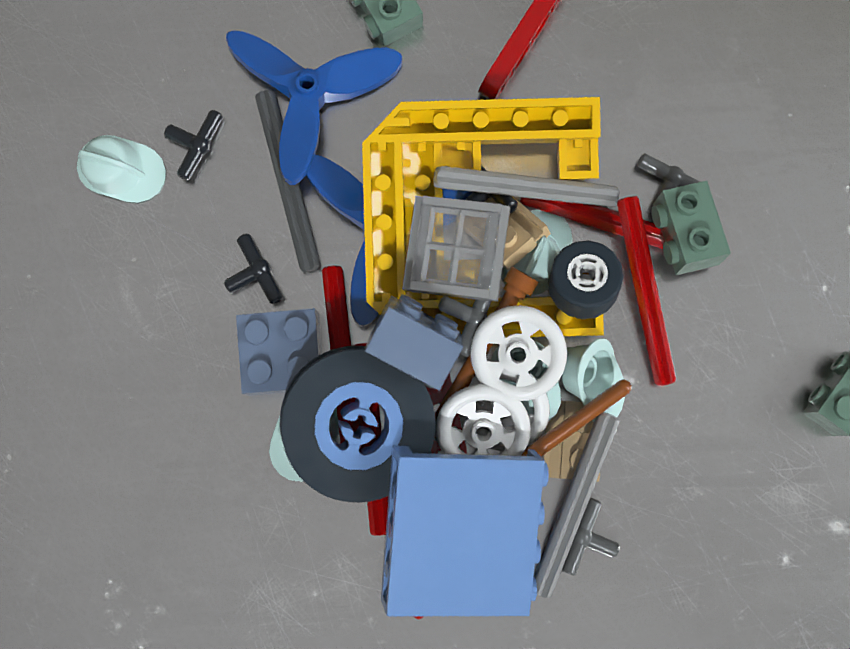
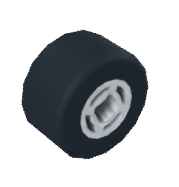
M590 240L574 242L564 247L554 258L548 281L550 297L556 307L568 316L579 319L596 318L606 313L617 300L624 278L622 263L616 254L604 244Z

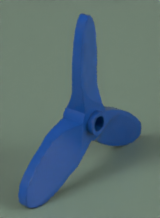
M235 30L229 31L226 35L230 52L247 70L290 98L279 143L281 174L289 185L299 183L311 167L320 134L319 109L325 103L352 99L378 88L395 77L402 65L401 53L386 47L365 49L342 55L314 70L303 68L281 50L252 34Z
M315 155L311 167L306 174L309 182L334 209L362 228L365 236L363 184L335 162L323 156ZM442 189L443 198L464 200L472 193L469 191ZM443 213V228L455 223L457 215ZM365 240L355 262L350 292L351 314L354 321L360 327L369 325L379 314L366 302Z

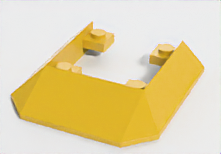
M600 97L400 102L362 142L366 302L381 315L391 295L397 299L401 295H405L419 302L423 306L421 311L435 318L438 313L458 324L456 329L462 334L466 322L446 314L438 308L439 302L444 296L402 289L415 197L430 196L443 198L442 188H436L433 182L436 167L446 166L481 170V145L557 143L558 179H598V139L601 137ZM435 213L432 242L444 243L443 213ZM430 249L426 279L448 281L451 260H444V251ZM481 259L459 260L456 282L478 285ZM447 296L470 307H473L475 299ZM526 296L524 301L520 299L517 305L533 307L547 314L556 322L564 336L604 335L603 314L589 319L568 316L556 307L550 296ZM498 297V302L491 301L487 317L495 311L502 297ZM519 322L505 324L503 327L504 336L508 337L515 333H522ZM541 330L530 335V337H546Z

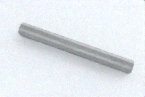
M446 166L436 167L433 178L436 188L607 207L617 205L620 193L619 188L613 185Z
M603 412L595 418L534 576L537 583L538 596L550 598L553 594L619 424V419L612 414Z

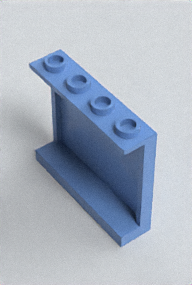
M392 446L381 602L386 616H530L531 601H535L537 597V583L533 577L534 566L539 563L541 557V546L537 539L538 525H543L545 517L544 504L541 501L542 487L547 486L549 477L548 466L545 460L534 449H528L527 456L412 453L409 446Z

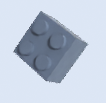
M391 295L369 335L365 351L440 390L463 348L461 332L456 329L458 324L438 313L435 318L421 311L423 306L408 296L401 295L397 299Z
M315 308L236 315L241 392L244 395L286 393L289 384L296 374L308 362L322 354L320 316Z

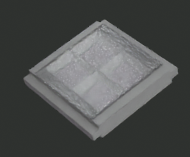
M416 196L402 289L417 293L498 302L510 206L440 197Z

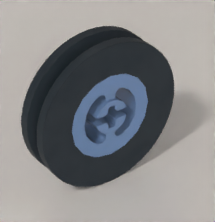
M356 345L327 351L312 359L296 374L289 384L282 401L280 433L286 456L292 468L308 486L318 493L338 501L361 503L389 496L392 446H409L412 453L430 454L435 437L436 422L431 397L422 381L365 351L366 346ZM355 397L356 400L353 403L347 404L340 411L343 419L356 421L358 415H361L366 424L377 427L376 418L369 409L372 403H379L385 415L384 428L379 438L370 446L364 448L359 447L371 441L375 436L370 427L358 426L357 430L353 431L349 423L338 420L339 428L345 437V441L340 444L336 443L329 433V420L334 409L344 400Z

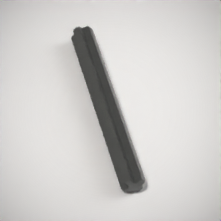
M273 90L261 91L256 94L255 99L299 267L302 272L314 271L320 268L321 264L300 184L289 185L281 174L279 143L283 120L277 97Z

